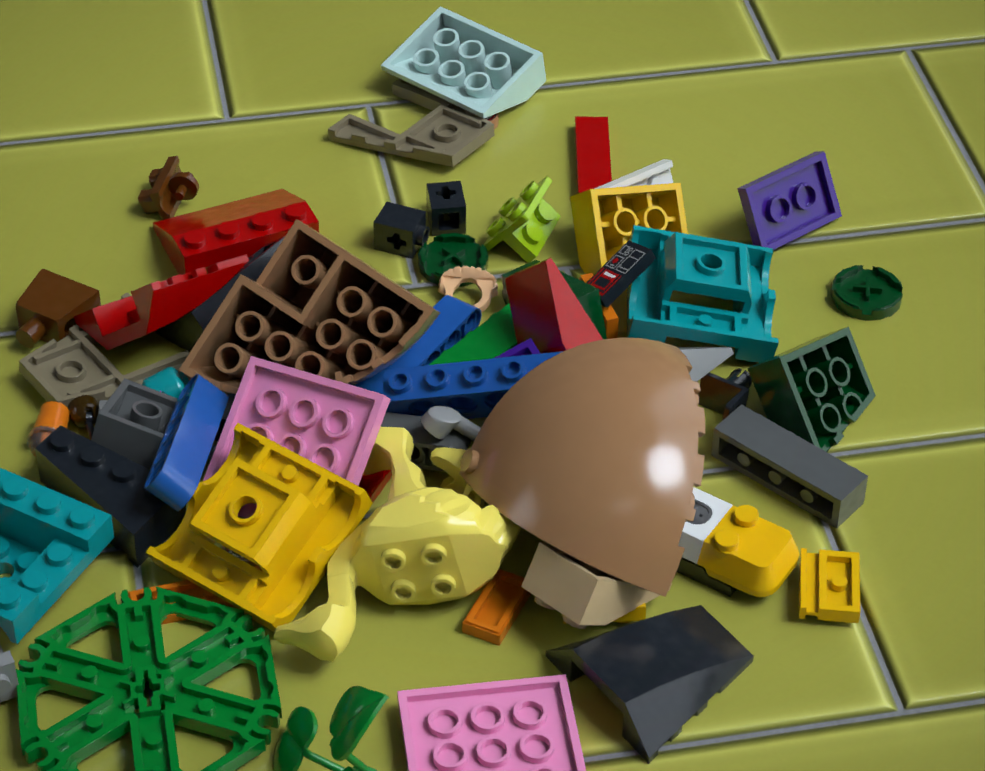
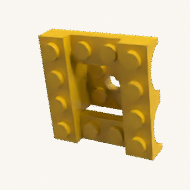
M237 423L234 427L233 445L224 464L211 478L199 482L195 493L188 502L185 516L175 533L163 544L156 547L150 546L146 553L160 568L181 580H189L238 609L244 610L246 614L252 616V620L274 632L277 626L291 623L327 572L328 561L340 544L357 528L373 502L365 489ZM248 503L257 504L256 511L252 516L246 519L238 518L239 510ZM215 542L259 565L262 571L214 545Z

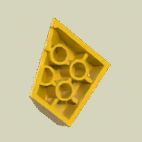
M681 183L590 189L570 197L579 265L585 274L592 273L594 275L629 241L633 225L688 234Z

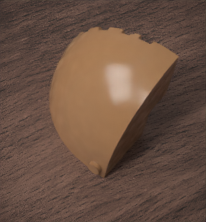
M296 219L256 282L240 274L179 368V371L191 378L198 373L221 391L236 394L251 356L354 386L386 369L408 352L428 331L440 315V312L340 245Z
M643 338L603 339L563 351L528 372L500 399L486 418L471 449L466 450L464 453L459 474L489 505H494L502 515L541 540L607 574L666 597L685 550L684 547L678 546L686 521L693 522L696 509H694L695 496L692 493L693 486H701L705 456L698 454V437L701 438L705 435L704 408L698 406V393L701 391L699 382L693 381L689 374L693 367L678 347Z

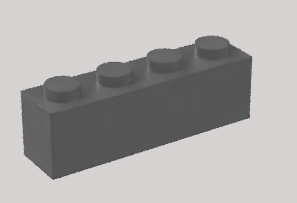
M741 404L714 428L711 456L836 529L864 504L868 475Z

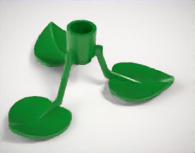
M352 686L345 691L337 703L329 726L330 733L333 736L330 741L331 755L337 761L346 759L354 767L348 766L345 768L310 751L308 747L312 743L318 729L317 718L309 708L302 706L295 708L290 713L286 729L282 732L276 744L273 755L274 771H297L303 757L332 771H377L365 765L352 752L384 703L389 699V696L362 686Z

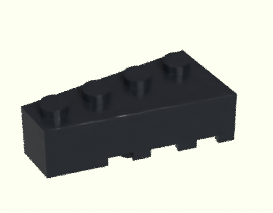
M61 425L35 448L40 482L49 489L111 514L114 538L110 544L116 549L121 548L128 554L129 561L137 568L149 557L146 553L148 548L163 544L177 530L185 516L186 505L177 512L144 489L150 469Z

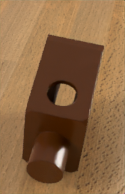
M41 269L16 303L19 330L16 332L17 340L26 348H32L39 340L46 343L52 339H55L57 342L69 335V329L76 325L74 316L101 306L99 290L46 269Z

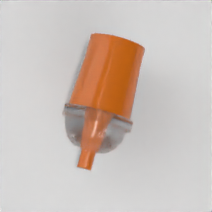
M49 401L40 407L34 427L29 432L27 438V445L35 458V448L60 425L65 428L68 427L70 411L60 402Z

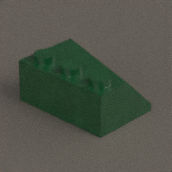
M849 327L816 337L747 368L767 419L826 452L832 446L838 445L844 437L842 434L850 423L856 422L876 396Z

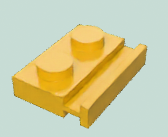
M801 548L799 558V619H805L806 615L817 616V620L859 623V552L819 549V553H807V548Z

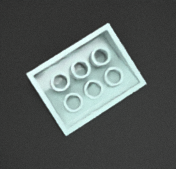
M441 6L381 64L383 71L482 118H487L527 101L546 82L542 52Z

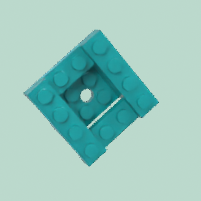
M633 225L629 240L651 249L656 259L627 288V338H643L665 343L666 336L682 340L711 343L718 346L735 347V359L761 363L774 357L779 340L778 338H773L771 334L772 316L776 301L775 290L769 289L772 248ZM676 290L688 294H700L724 300H733V311L670 301L672 291Z
M0 468V574L7 573L12 575L11 577H0V627L7 634L11 642L18 644L112 541L114 531L111 514Z

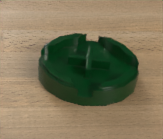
M448 233L434 237L433 242L427 245L426 241L421 246L418 253V266L420 273L426 280L438 285L442 274L450 268L473 266L487 271L489 256L486 247L482 243L481 246L475 243V238L465 234ZM461 283L459 287L468 286L473 283Z
M855 265L843 269L835 276L831 288V297L833 304L844 314L865 321L881 320L892 316L900 309L903 287L898 278L891 272L873 266L872 270L863 269L864 265Z

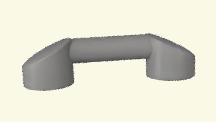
M445 406L431 407L421 417V423L424 428L438 439H444L454 429L474 442L481 429L461 416L458 411Z

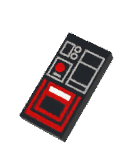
M629 240L586 283L599 289L601 306L607 308L655 261L656 257L651 249Z

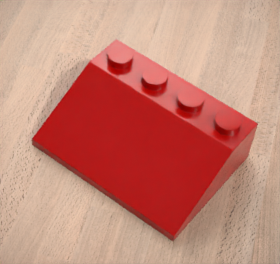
M284 189L152 223L153 229L178 275H183L202 267L206 268L247 254V257H250L264 245L286 236L296 219L319 232V221L308 203Z

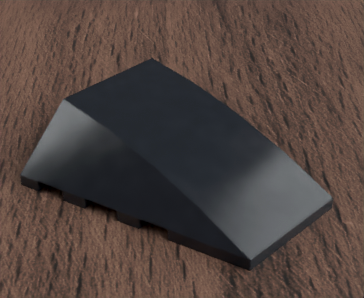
M702 605L670 611L546 651V657L562 674H566L570 682L586 675L624 714L622 737L648 764L658 755V750L667 741L672 742L682 732V726L693 715L698 716L707 707L708 700L716 692L721 693L754 659V655Z

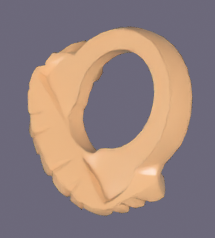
M457 266L453 269L450 268L442 274L438 284V292L440 294L453 297L454 291L461 283H475L482 292V298L473 306L479 308L481 313L488 308L491 298L498 295L496 278L490 272L482 270L480 267L463 266L461 268Z

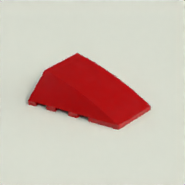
M247 254L206 268L202 267L183 275L179 274L161 282L150 283L131 291L132 296L92 308L74 316V320L80 328L106 350H110L164 327L195 309L226 285L249 262Z

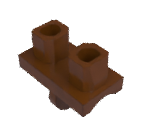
M178 156L168 157L163 168L151 171L149 184L152 189L141 190L138 196V201L144 213L158 212L162 220L172 218L182 200H191L197 195L199 191L198 181L192 173L181 172Z

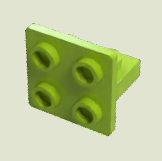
M548 176L539 183L535 181L530 182L522 190L517 200L511 197L503 204L499 210L502 216L497 218L486 230L489 236L483 245L487 251L504 240L527 263L538 256L561 217L542 198L552 183Z

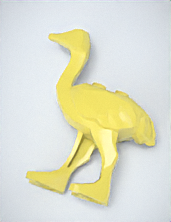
M380 427L363 475H370L383 470H392L388 501L378 507L367 520L359 525L340 544L328 561L327 582L329 598L327 604L316 607L306 616L291 623L277 626L274 631V639L282 644L299 647L320 660L333 662L345 650L355 629V589L357 585L362 586L376 598L389 605H431L475 594L494 578L506 554L512 549L521 527L502 515L494 505L485 507V500L459 474L461 471V460L466 452L465 449L448 447L434 449L430 457L433 465L443 469L450 476L442 481L440 488L426 487L421 469L410 461L414 443L409 431L399 427Z

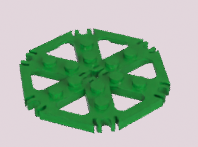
M144 587V597L134 601L129 598L128 590H122V604L119 605L117 604L116 593L114 592L35 638V644H30L28 650L30 659L36 661L28 662L20 659L18 662L19 670L16 669L19 683L17 685L22 755H25L28 764L33 763L39 758H45L37 763L38 771H79L77 767L82 760L131 731L135 771H182L179 767L174 725L223 738L233 743V749L201 771H235L266 751V745L271 743V730L262 727L271 726L279 728L280 718L282 719V709L269 634L265 637V629L263 627L253 632H247L253 628L252 616L249 614L244 615V610L156 587L157 599L153 600L151 589ZM176 614L177 617L214 627L212 630L165 657L161 625L167 618V615ZM102 626H115L120 633L123 663L68 647ZM249 663L257 670L261 696L258 700H252L204 685L238 664ZM145 682H149L150 690L153 692V697H151L152 706H147V698H144ZM55 690L92 701L46 730H41L38 727L36 699L44 691ZM165 705V710H161V706ZM135 709H139V713L135 714Z

